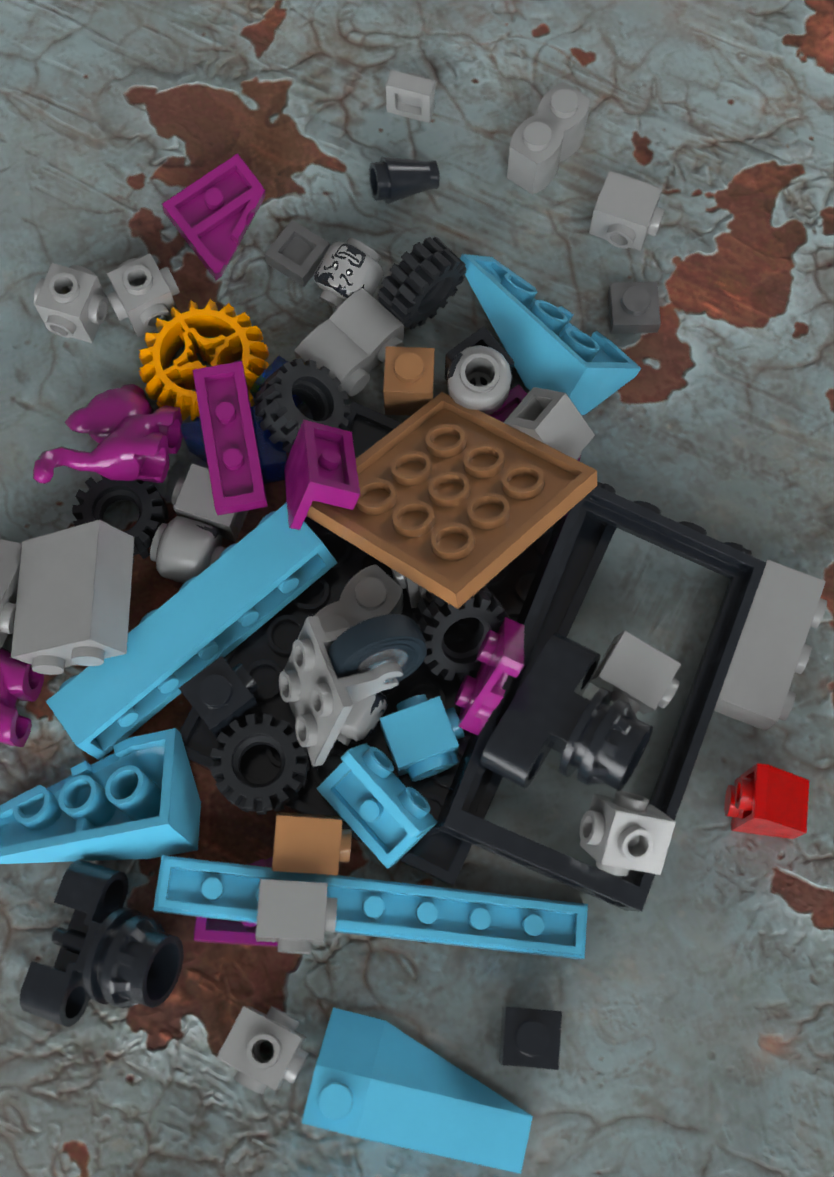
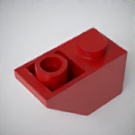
M755 764L736 778L734 785H728L724 811L725 816L732 817L731 831L795 839L806 834L810 780L768 764Z

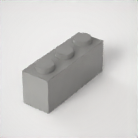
M766 560L764 572L717 700L715 712L764 731L770 729L779 719L786 721L796 697V692L789 690L794 673L802 674L812 650V646L805 644L810 627L816 629L819 626L827 607V600L820 598L826 581L771 560Z

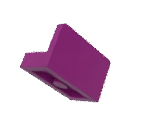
M303 419L284 466L289 528L301 529L313 501L351 510L354 509L360 496V487L352 432Z

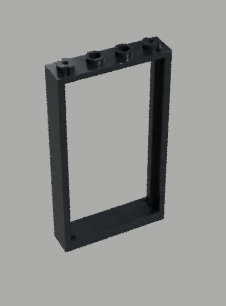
M597 481V487L555 524L516 621L524 625V665L516 678L511 675L508 676L502 687L505 690L504 696L496 709L491 713L478 735L471 734L434 828L625 911L642 912L655 874L629 869L627 876L618 878L468 813L486 767L481 765L483 751L515 696L585 516L588 514L730 579L649 804L655 806L675 821L766 562L751 556V550L745 549L743 545L733 542L722 543L707 536L706 530L701 526L691 522L681 521L678 523L661 515V510L655 505L644 501L632 502L616 495V491L612 486Z

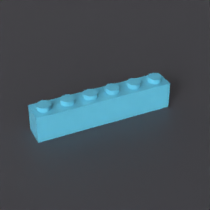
M286 502L277 511L270 512L264 516L258 526L242 540L228 546L220 554L219 559L201 574L188 579L181 586L179 592L161 607L147 613L141 619L139 625L128 633L127 654L106 658L104 663L99 666H88L80 674L67 679L61 685L59 691L50 697L46 703L75 745L96 759L101 760L114 749V745L127 739L182 692L179 690V687L219 657L223 656L224 658L335 566L337 561L305 522H303L300 530L289 528Z

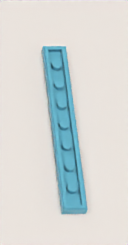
M165 855L161 857L154 912L257 923L260 879L328 883L327 897L337 898L335 932L579 960L585 959L588 904L339 875L272 871L270 867Z

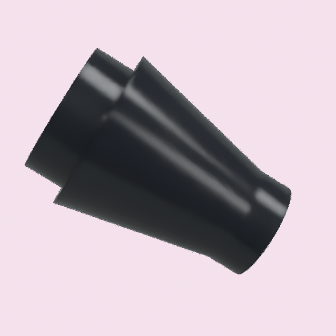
M382 156L380 162H372L369 167L372 196L376 201L384 200L386 204L426 190L438 189L440 174L437 162L435 160L419 161Z

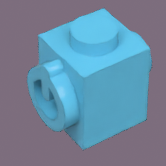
M425 694L408 698L397 704V712L380 718L381 730L399 776L408 773L411 781H418L439 774L459 763L457 757L459 744L457 739L464 737V732L462 728L458 727L459 717L454 707L445 710L440 696L427 700Z

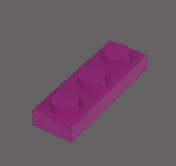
M242 361L194 369V382L217 515L268 507Z

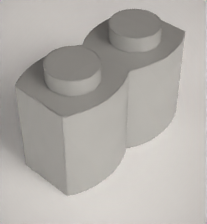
M565 82L551 88L540 101L537 114L523 121L511 138L507 179L532 195L545 189L554 179L558 171L559 162L571 157L582 144L591 98Z
M361 288L348 297L328 320L317 326L302 340L294 350L296 359L302 358L303 363L309 359L316 361V368L318 369L324 365L330 370L328 376L331 379L337 376L342 383L338 386L339 390L346 391L347 395L349 394L352 397L357 395L367 385L370 379L369 372L381 363L385 364L386 346L404 347L402 342L404 340V324L365 289Z
M371 565L351 578L343 589L340 601L327 605L314 616H318L323 631L326 633L352 627L365 619L381 615H401L404 606L403 588L378 565Z

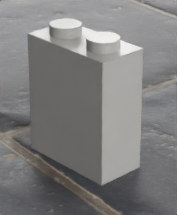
M96 520L22 541L11 658L32 665V670L36 673L56 675L63 673L65 667L74 665L99 666L104 663L106 658L127 654L135 537L101 520Z

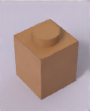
M386 346L383 390L385 415L411 416L433 399L435 348Z
M277 812L272 871L338 875L339 862H349L352 830L342 829L341 816Z

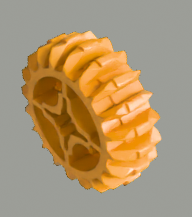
M211 299L207 302L205 309H198L197 304L190 300L188 305L189 311L180 313V310L172 306L170 312L172 319L169 322L156 317L155 326L159 333L145 332L144 340L148 348L139 350V358L142 365H144L140 367L139 374L143 383H146L145 390L148 397L153 401L157 400L158 408L165 405L179 407L182 420L184 421L191 415L194 426L198 428L201 427L197 394L196 391H192V389H195L193 370L205 368L206 365L203 366L198 361L196 353H199L202 360L206 361L210 366L233 363L242 358L241 361L245 370L251 409H253L255 403L251 393H257L260 390L259 387L264 382L261 378L269 377L270 373L269 364L265 361L269 357L267 344L262 342L263 336L260 328L252 326L250 317L245 312L236 316L235 309L230 303L218 311L216 303ZM185 345L182 355L173 360L174 365L169 367L176 352Z

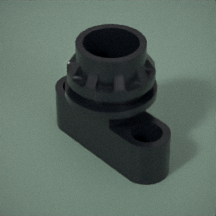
M556 632L544 646L491 735L483 751L481 765L525 789L535 778L552 748L563 754L559 765L560 774L569 777L578 769V781L588 786L607 784L621 791L632 776L647 747L653 726L639 720L633 712L630 703L620 698L613 705H610L612 692L605 688H601L591 700L583 697L582 695L599 664L600 654Z
M77 860L66 870L54 903L75 909L68 929L59 927L52 933V942L61 946L54 967L31 961L20 992L21 1008L27 1013L65 1027H70L76 1024L83 1016L90 999L101 1004H111L121 1009L130 1008L137 1004L150 1008L158 1007L169 997L179 979L184 958L183 944L179 937L166 933L160 922L155 918L142 915L138 910L123 907L129 887L128 878L124 872L86 860Z

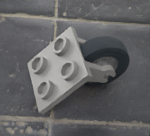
M400 614L381 615L365 619L352 627L324 633L318 616L307 617L298 639L293 643L292 653L285 669L279 675V690L284 702H289L296 720L295 732L297 740L302 747H306L313 767L324 764L354 706L353 703L395 687L399 681L412 674L424 661L427 654L426 642L419 626L412 618Z

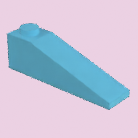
M461 255L460 259L466 264L465 276L506 352L513 359L514 366L524 385L530 391L533 387L564 392L568 395L579 413L586 415L636 377L641 370V367L598 331H595L590 337L569 323L574 314L564 307L560 306L557 308L546 301L536 300L534 297L537 294V289L493 257Z
M176 728L127 738L113 746L115 753L92 765L85 760L70 768L71 776L48 788L37 785L1 804L0 864L75 862L80 859L86 861L152 859L162 857V855L168 856L198 850L201 800L181 733Z
M333 1007L315 1065L301 1123L357 1138L521 1174L533 1116L386 1020Z

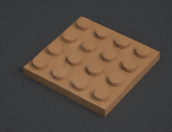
M441 392L356 458L360 496L353 510L313 501L306 516L458 609L597 487V470L480 410L467 409L455 403L448 394Z

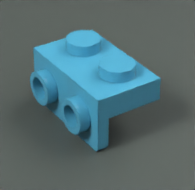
M367 743L348 749L341 756L343 762L316 789L388 869L395 865L437 821L429 813L431 809L427 800L417 790L406 787L392 772L394 766L390 759L379 749L369 747Z

